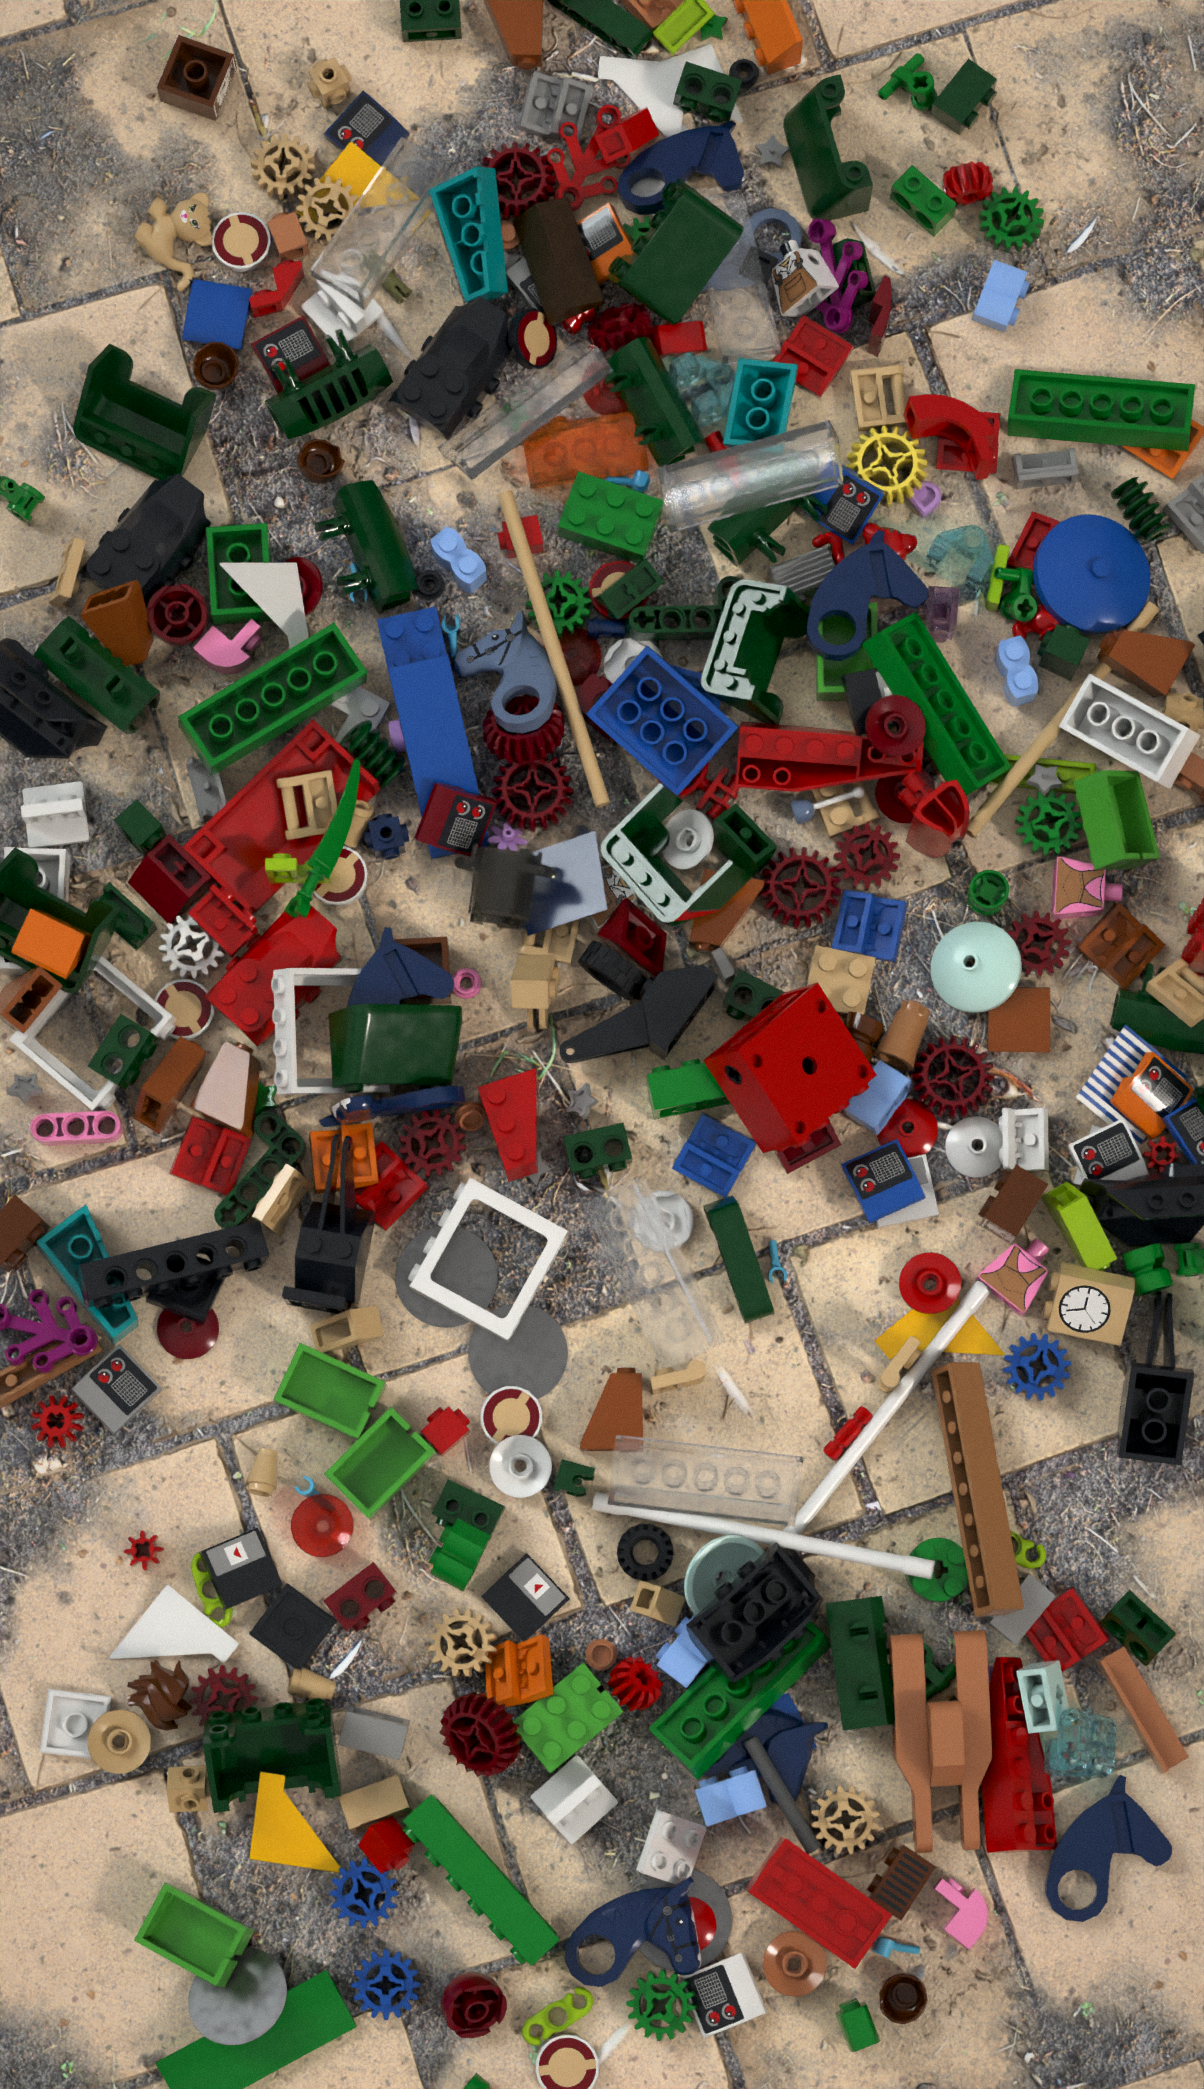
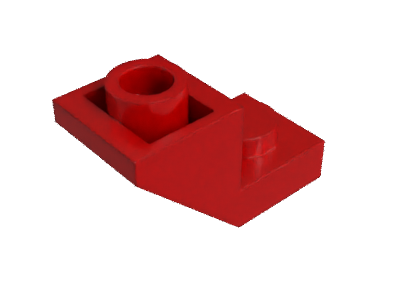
M648 107L621 118L620 123L594 134L606 164L635 151L659 135Z
M294 260L282 261L277 267L272 268L277 290H261L256 292L254 296L249 297L254 318L284 310L304 278L301 260L296 262Z
M703 321L677 323L674 326L670 324L657 325L647 329L648 334L646 336H639L651 339L661 359L667 356L684 359L707 351Z

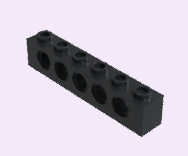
M257 1220L80 1264L77 1268L76 1276L85 1307L95 1306V1309L98 1310L112 1306L114 1304L113 1301L125 1298L126 1302H132L143 1298L144 1293L155 1291L156 1294H164L174 1289L173 1286L185 1283L186 1287H191L202 1283L204 1278L215 1276V1279H223L233 1275V1271L244 1269L245 1272L258 1270L263 1267V1264L269 1257V1252L260 1222ZM233 1246L237 1248L240 1252V1257L233 1258L229 1256L226 1252V1247ZM196 1255H207L210 1258L211 1264H200L196 1259ZM169 1261L177 1262L181 1267V1271L177 1273L171 1272L167 1268L166 1263ZM136 1270H148L151 1274V1279H140L136 1274ZM109 1276L117 1277L121 1282V1286L117 1288L109 1286L106 1278Z

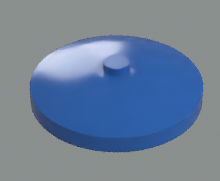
M1085 514L1062 521L1044 536L1035 553L1033 580L1043 606L1060 624L1071 625L1082 634L1102 635L1122 628L1142 610L1150 589V568L1140 543L1124 526L1107 517Z

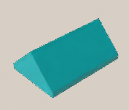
M744 358L738 359L723 441L724 446L757 459L783 453L798 371L797 364Z

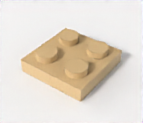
M815 945L807 986L819 983L838 1014L847 1015L849 1011L864 1015L876 957Z

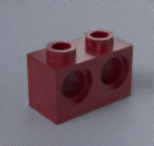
M372 1562L326 1598L324 1603L347 1632L351 1629L358 1632L371 1622L368 1616L378 1609L382 1613L396 1602L393 1597L398 1592L378 1566ZM372 1581H380L384 1586L383 1594L376 1599L370 1598L366 1592L368 1584ZM349 1600L356 1601L359 1606L358 1614L353 1618H346L342 1614V1606Z

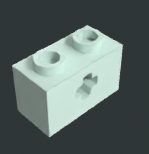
M1059 1660L1030 1663L1016 1671L1028 1734L1056 1731L1071 1723Z

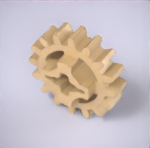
M284 133L282 140H278L275 135H272V143L270 144L264 140L261 141L263 150L255 149L254 156L256 159L251 160V167L254 169L252 172L253 180H259L257 182L259 190L267 187V195L271 197L274 192H277L279 200H283L285 193H289L292 199L295 198L294 191L297 189L305 193L304 183L312 184L313 179L310 174L316 173L315 165L311 164L315 161L314 154L308 153L309 145L305 143L300 146V140L297 136L292 141H289L286 133ZM291 151L296 153L299 157H294L291 154ZM286 158L287 165H285V169H283V174L281 175L280 168L282 167V164H284V159ZM267 176H273L276 182L270 180Z
M326 176L325 183H321L318 178H315V187L312 188L306 184L304 188L308 192L307 195H298V199L303 201V205L297 206L296 211L303 212L304 215L298 219L299 223L307 222L308 226L305 232L308 233L312 229L316 231V240L320 238L321 234L326 236L327 242H330L331 235L336 234V237L341 240V231L345 230L351 233L352 229L349 223H358L359 221L353 216L354 212L361 211V207L353 205V202L359 197L358 195L350 196L351 185L345 188L341 187V178H338L336 183H331L330 176ZM330 189L329 194L319 199L313 196L319 190ZM340 193L347 200L348 211L341 208L338 198ZM328 200L334 202L333 208L342 215L330 213L328 217L323 216L324 210L315 203L321 205V203L327 204ZM308 207L316 210L319 217L317 224H314L311 220ZM335 219L344 221L337 228L326 229L328 223Z
M456 1608L453 1612L454 1617L444 1613L442 1614L443 1624L434 1622L433 1625L438 1631L436 1634L428 1635L429 1638L435 1641L434 1645L428 1647V1651L437 1652L432 1661L435 1664L443 1662L441 1671L447 1673L452 1668V1676L459 1677L461 1671H463L465 1676L469 1678L472 1676V1669L479 1673L483 1672L481 1666L483 1661L488 1664L492 1663L488 1653L497 1652V1648L490 1645L491 1641L497 1639V1635L488 1633L493 1627L492 1623L486 1622L482 1624L484 1615L478 1613L473 1618V1610L467 1608L464 1615H462L461 1611ZM468 1622L467 1624L465 1623L463 1628L455 1630L451 1628L457 1623ZM479 1633L482 1635V1648L478 1647L477 1636ZM453 1635L465 1639L468 1646L473 1650L460 1647L457 1640L453 1638ZM444 1638L447 1639L448 1650L446 1651V1653L443 1649ZM472 1656L475 1658L471 1662L457 1664L465 1657Z
M837 1785V1793L834 1795L827 1789L825 1791L827 1796L825 1801L819 1798L816 1799V1802L821 1806L820 1810H811V1814L818 1817V1821L811 1823V1827L820 1829V1832L815 1836L816 1839L825 1838L824 1848L826 1849L831 1847L832 1844L836 1845L835 1850L837 1854L841 1853L843 1847L847 1848L849 1854H853V1846L855 1845L864 1850L863 1840L873 1841L875 1839L870 1834V1830L879 1829V1825L872 1823L873 1818L880 1816L879 1812H871L870 1807L875 1804V1801L869 1800L866 1802L864 1800L866 1791L864 1790L858 1795L854 1794L855 1787L850 1785L848 1792H844L842 1786ZM847 1798L857 1801L864 1811L856 1812L849 1807ZM836 1800L837 1808L831 1816L824 1817L827 1807ZM846 1810L847 1815L860 1816L859 1819L849 1822V1828L844 1829L843 1824L830 1823V1821L841 1817V1811ZM866 1822L861 1835L854 1839V1830L858 1824ZM835 1828L841 1832L843 1841L834 1839L826 1829Z

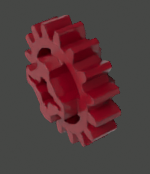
M636 302L630 305L622 303L619 308L612 306L601 312L600 318L592 319L593 324L587 326V335L595 350L602 348L603 352L609 349L617 351L620 346L627 345L639 336H646L648 334L647 329L652 328V319L648 309L643 304L637 306Z
M865 823L864 829L861 831L854 825L852 835L845 831L843 832L842 838L845 843L839 841L836 843L835 847L841 851L834 853L833 860L841 861L836 866V872L844 871L845 874L842 881L846 882L851 878L853 880L852 888L854 889L859 883L863 884L865 891H868L871 883H874L875 887L879 889L881 888V879L890 882L892 877L889 871L897 872L898 866L892 863L893 861L900 860V854L893 853L898 847V843L889 842L890 832L884 835L880 834V825L874 831L870 830L869 823ZM868 838L866 842L861 844L854 843L858 839ZM878 843L884 847L887 858L886 855L880 853ZM872 846L871 859L862 868V855ZM846 856H848V859L853 860L856 867L855 872L850 868ZM872 870L880 871L875 875L865 876L867 872Z
M1034 911L1031 919L1024 913L1021 916V924L1015 920L1011 924L1015 932L1007 931L1016 945L1019 934L1024 931L1025 943L1018 946L1022 967L1025 969L1024 976L1028 977L1031 971L1035 972L1037 979L1041 978L1043 971L1052 976L1054 973L1053 966L1061 969L1064 964L1060 958L1068 959L1070 955L1064 948L1071 945V940L1063 938L1068 933V928L1060 930L1058 926L1061 920L1057 919L1051 922L1050 913L1048 912L1044 918H1040L1038 911ZM1037 926L1045 927V928L1049 929L1050 931H1049V932H1046V931L1040 930V929H1038ZM1034 939L1038 943L1045 942L1041 951L1038 947H1030ZM1057 943V953L1054 956V958L1051 959V953L1049 949L1051 946ZM1028 957L1036 960L1038 964L1028 962L1025 958Z
M425 1110L422 1113L423 1119L418 1120L413 1115L411 1119L414 1125L412 1127L408 1125L403 1126L407 1136H400L399 1142L406 1144V1146L399 1149L401 1155H409L404 1162L406 1166L415 1164L414 1173L418 1174L421 1169H424L426 1178H430L432 1171H436L437 1175L442 1177V1169L447 1168V1170L453 1172L454 1169L451 1163L453 1161L457 1163L462 1162L458 1152L466 1151V1146L459 1144V1141L465 1139V1134L456 1133L460 1128V1124L456 1122L451 1125L450 1114H447L442 1119L440 1118L439 1110H435L433 1117H429ZM436 1124L434 1129L426 1131L420 1129L426 1125ZM447 1131L452 1135L453 1148L445 1144L444 1138ZM438 1136L437 1142L440 1147L438 1149L433 1147L427 1152L428 1146L425 1141L427 1139L432 1141ZM412 1140L420 1144L421 1150L418 1153V1157L412 1151ZM442 1157L445 1159L436 1164H429L431 1159Z
M221 1665L217 1674L212 1668H209V1677L207 1679L203 1676H198L201 1686L191 1688L194 1693H197V1698L190 1699L189 1703L197 1705L198 1709L192 1712V1716L201 1715L202 1719L199 1725L203 1727L205 1720L210 1717L209 1713L219 1710L235 1712L240 1699L245 1697L244 1709L250 1707L251 1702L258 1701L259 1697L251 1695L250 1691L254 1690L256 1685H247L245 1683L249 1677L247 1673L238 1677V1668L233 1667L231 1672L227 1673L225 1665ZM222 1679H231L240 1686L230 1689L225 1687ZM210 1685L212 1689L210 1699L203 1703L204 1693ZM220 1692H223L225 1695L237 1693L228 1701V1708H225L223 1705L211 1707L220 1699Z

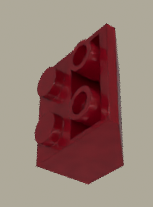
M168 834L144 857L129 879L128 884L167 923L173 924L177 920L176 917L185 913L209 890V887L214 882L212 877Z

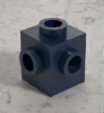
M381 814L375 816L374 821L368 822L370 831L364 832L367 849H374L376 859L390 860L406 853L404 843L410 842L407 825H400L398 816L392 817V814ZM392 832V835L389 838H383L380 835L382 833Z

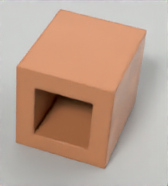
M282 212L273 216L272 220L267 221L269 232L281 262L294 260L310 254L296 212Z

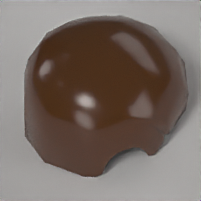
M209 342L197 351L193 360L192 373L200 386L208 390H223L232 384L238 372L239 359L233 348L223 342Z
M313 439L305 443L297 455V464L301 474L310 482L317 484L333 481L340 474L345 462L341 457L340 448L322 439Z
M899 1973L889 1977L879 1992L880 2010L883 2015L894 2023L907 2024L913 2022L924 2013L927 2007L926 1987L918 1977L912 1974Z

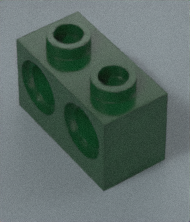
M686 61L675 92L673 105H677L680 110L687 113L698 112L704 114L709 120L714 122H728L731 119L740 92L742 79ZM695 86L700 92L698 94H690L685 88ZM722 95L727 98L728 102L720 104L714 100V97Z
M137 799L114 820L121 834L144 857L167 836L162 824Z
M739 969L723 1000L722 1007L727 1009L725 1013L738 1021H742L743 1018L750 1021L762 1011L763 1007L769 1005L785 992ZM739 991H746L751 995L752 1000L748 1004L742 1005L736 1002L734 996Z
M120 1014L89 1062L88 1067L126 1090L128 1085H133L140 1075L139 1068L144 1060L149 1059L155 1052L158 1037ZM139 1033V1043L134 1047H129L128 1040L130 1036ZM117 1060H122V1070L112 1074V1064Z
M624 1122L563 1136L571 1175H578L579 1179L597 1176L598 1170L609 1168V1172L627 1169V1164L632 1163V1155ZM610 1142H617L622 1146L623 1150L618 1156L613 1157L605 1152V1146ZM580 1149H588L592 1153V1159L588 1163H579L574 1157L575 1153Z
M1131 1590L1099 1622L1144 1666H1147L1177 1634Z

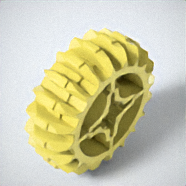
M884 425L881 428V434H878L876 429L871 428L869 432L870 438L862 433L859 436L860 443L853 442L851 446L853 452L847 455V460L851 463L846 466L858 472V477L883 490L884 496L882 499L886 500L887 507H891L894 498L898 504H903V494L905 495V493L907 498L911 499L914 497L912 487L918 490L921 489L922 483L920 480L926 479L927 475L922 469L927 467L928 462L921 459L925 455V450L916 449L919 445V440L913 439L910 442L908 441L910 437L909 431L904 432L900 436L898 435L899 428L897 426L893 428L892 433H888V428ZM886 446L894 447L901 452L892 453ZM875 449L876 461L870 463L868 468L863 469V458L868 452ZM882 461L886 462L887 466L892 465L891 473L890 470L886 468V466L881 467ZM910 463V475L899 484L897 472L904 469V465ZM872 480H883L887 486L878 485L872 482Z

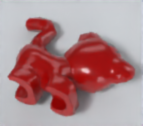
M867 523L863 528L865 545L869 544L878 530L884 532V543L893 549L903 560L917 546V538L914 535L902 534L898 530L880 527L875 523ZM833 532L820 533L812 539L813 547L820 548L828 543L832 545V558L835 565H837L845 558L842 538Z

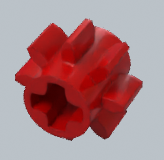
M1164 1136L1160 1137L1158 1144L1149 1140L1147 1146L1151 1151L1142 1153V1157L1148 1158L1149 1161L1147 1170L1153 1167L1158 1169V1173H1161L1168 1164L1173 1163V1160L1180 1159L1182 1155L1175 1153L1174 1150L1177 1142L1166 1143ZM1163 1150L1167 1152L1166 1160H1156L1155 1157L1158 1152Z
M141 1531L139 1539L128 1538L132 1546L131 1549L124 1550V1553L132 1554L131 1566L142 1562V1568L146 1571L148 1570V1563L153 1561L156 1564H160L156 1556L157 1552L164 1551V1548L155 1545V1542L158 1540L157 1535H153L149 1540L146 1539L145 1531ZM149 1543L148 1550L151 1552L150 1556H141L139 1558L140 1550L137 1547L140 1544L146 1546Z

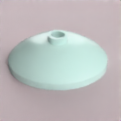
M969 922L955 927L940 940L931 960V978L939 996L950 1006L963 1012L981 1013L1000 1006L1012 995L1020 980L1022 961L1015 941L1003 929L987 922ZM975 958V964L972 967H967L968 959Z
M737 1535L722 1536L704 1545L691 1560L685 1575L684 1593L692 1613L696 1616L716 1598L714 1592L727 1581L732 1583L739 1576L737 1571L740 1567L750 1560L755 1562L765 1551L752 1540ZM722 1572V1577L716 1580L717 1575Z

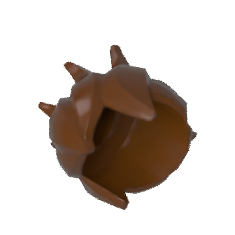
M154 1660V1663L151 1661V1675H140L138 1680L128 1682L127 1687L135 1689L137 1692L127 1697L128 1706H139L149 1722L158 1729L166 1731L178 1729V1724L174 1720L186 1716V1711L192 1709V1705L183 1699L190 1679L182 1670L180 1661L176 1664L174 1672L162 1667L158 1660Z

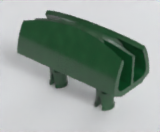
M342 329L335 330L339 346L330 335L325 337L336 361L323 370L300 381L289 358L282 359L286 374L276 363L273 364L272 369L275 371L284 389L277 395L267 399L265 405L280 432L285 433L287 439H291L320 429L355 411L393 383L387 366L375 347L368 344L356 352H352Z
M649 337L636 338L606 360L603 364L608 373L605 384H614V387L609 390L610 392H620L621 399L625 401L628 412L632 414L635 419L634 423L638 426L635 429L634 437H643V440L638 444L649 445L648 448L660 469L686 459L685 454L695 451L694 445H704L707 443Z
M790 447L753 477L709 525L707 529L714 534V546L736 567L756 548L769 558L772 563L777 562L774 552L783 557L786 548L769 535L798 507L811 516L815 522L820 521L817 511L826 515L828 506L811 494L821 477L820 470L815 461L798 448Z
M373 480L345 485L337 492L332 502L338 517L315 523V532L323 531L318 538L320 541L342 534L346 536L360 569L359 572L337 577V586L346 585L343 587L341 595L345 596L352 592L367 589L378 613L409 602L410 591L417 590L416 577L400 529L382 493Z
M70 616L58 624L33 655L37 659L42 660L50 672L125 734L135 733L136 728L131 723L137 716L144 720L146 719L143 710L147 705L155 709L159 704L160 691L141 675L139 677L136 676L133 668L124 666L122 659L118 656L116 658L112 656L111 650L100 646L98 639L89 637L88 631Z
M1146 964L1147 968L1141 990L1133 991L1118 987L1110 1021L1113 1029L1121 1032L1126 1024L1148 1044L1175 1051L1204 1054V1019L1191 1028L1145 990L1147 983L1153 979V964ZM1159 966L1156 976L1165 970L1166 967Z
M882 1596L825 1603L843 1730L895 1724L894 1696H892L893 1680H890L889 1673L892 1665L888 1664L887 1659L890 1651L889 1648H886L885 1639H888L887 1632L883 1630V1623L886 1622Z

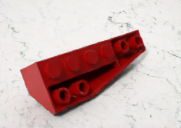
M741 721L735 787L799 792L910 774L914 770L921 772L924 740L911 753L894 757L885 755L874 748L867 734L857 736L854 731Z
M996 1657L989 1686L992 1759L982 1780L987 1853L1055 1850L1057 1846L1052 1785L1039 1733L1028 1734L1016 1673L1017 1670L1023 1668L1021 1658Z

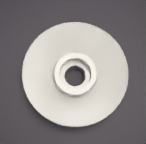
M688 809L675 814L665 826L670 833V841L662 853L665 860L672 867L680 870L693 869L700 865L710 853L714 838L713 827L708 817L697 810Z
M973 1116L960 1120L951 1128L946 1138L945 1151L949 1163L957 1172L967 1177L981 1178L991 1175L1002 1165L999 1159V1150L1003 1147V1137L999 1126L995 1122L984 1117ZM974 1140L981 1141L983 1144L982 1150H974L971 1146Z
M514 1435L504 1439L495 1447L490 1457L489 1471L492 1481L500 1491L511 1497L525 1498L535 1495L545 1487L551 1475L552 1462L548 1450L540 1441L527 1435ZM524 1460L527 1464L526 1469L521 1472L517 1471L514 1466L516 1461Z

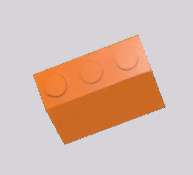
M733 0L737 14H742L746 22L743 24L745 35L749 41L753 40L756 46L754 55L759 67L764 66L767 75L801 63L803 39L787 0Z

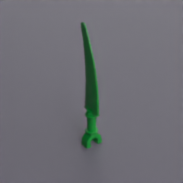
M359 759L353 760L343 795L332 821L318 847L306 863L312 869L307 871L308 877L300 891L296 892L297 895L290 900L284 910L292 918H297L298 915L302 918L307 917L311 907L310 902L313 900L312 894L317 884L324 877L329 879L341 854L356 805L360 777Z

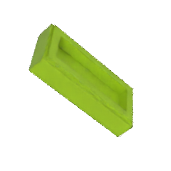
M684 0L652 32L671 55H674L716 13L704 0Z
M999 544L996 548L985 604L986 610L996 612L998 609L1004 580L996 579L994 571L997 567L1006 568L1010 546Z

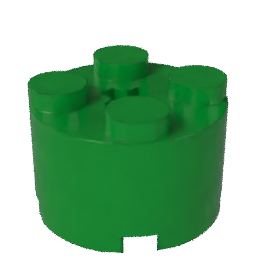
M931 1538L917 1545L909 1554V1556L934 1560L935 1565L936 1562H940L941 1568L945 1569V1573L941 1574L939 1579L935 1578L934 1572L932 1579L905 1574L908 1585L921 1599L934 1603L945 1602L959 1595L966 1587L969 1580L963 1548L954 1541L946 1538Z

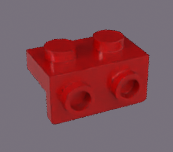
M212 884L209 887V892L188 912V915L232 958L258 933L257 927L254 924L257 922V919L246 908L240 910L232 903L236 900L235 897L225 887L222 886L218 889Z

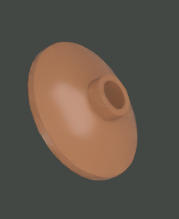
M791 1931L777 1936L770 1942L764 1953L763 1970L767 1981L776 1991L787 1996L797 1997L809 1994L821 1984L826 1973L827 1960L822 1946L803 1932ZM797 1957L800 1960L798 1969L793 1970L789 1968L788 1961L790 1958Z

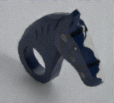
M463 1086L436 1087L375 1100L372 1095L350 1097L332 1106L331 1115L319 1120L323 1127H334L371 1120L377 1116L403 1115L423 1112L425 1110L431 1111L456 1107L466 1102Z
M690 1876L682 1880L672 1888L643 1889L622 1895L590 1913L572 1933L566 1943L565 1962L571 1975L587 1986L602 1987L620 1978L632 1957L645 1941H648L668 1956L676 1974L690 1975L695 1973L701 1966V1954L695 1918L687 1895L695 1882ZM590 1935H602L609 1939L614 1946V1963L604 1974L590 1973L580 1963V1946Z

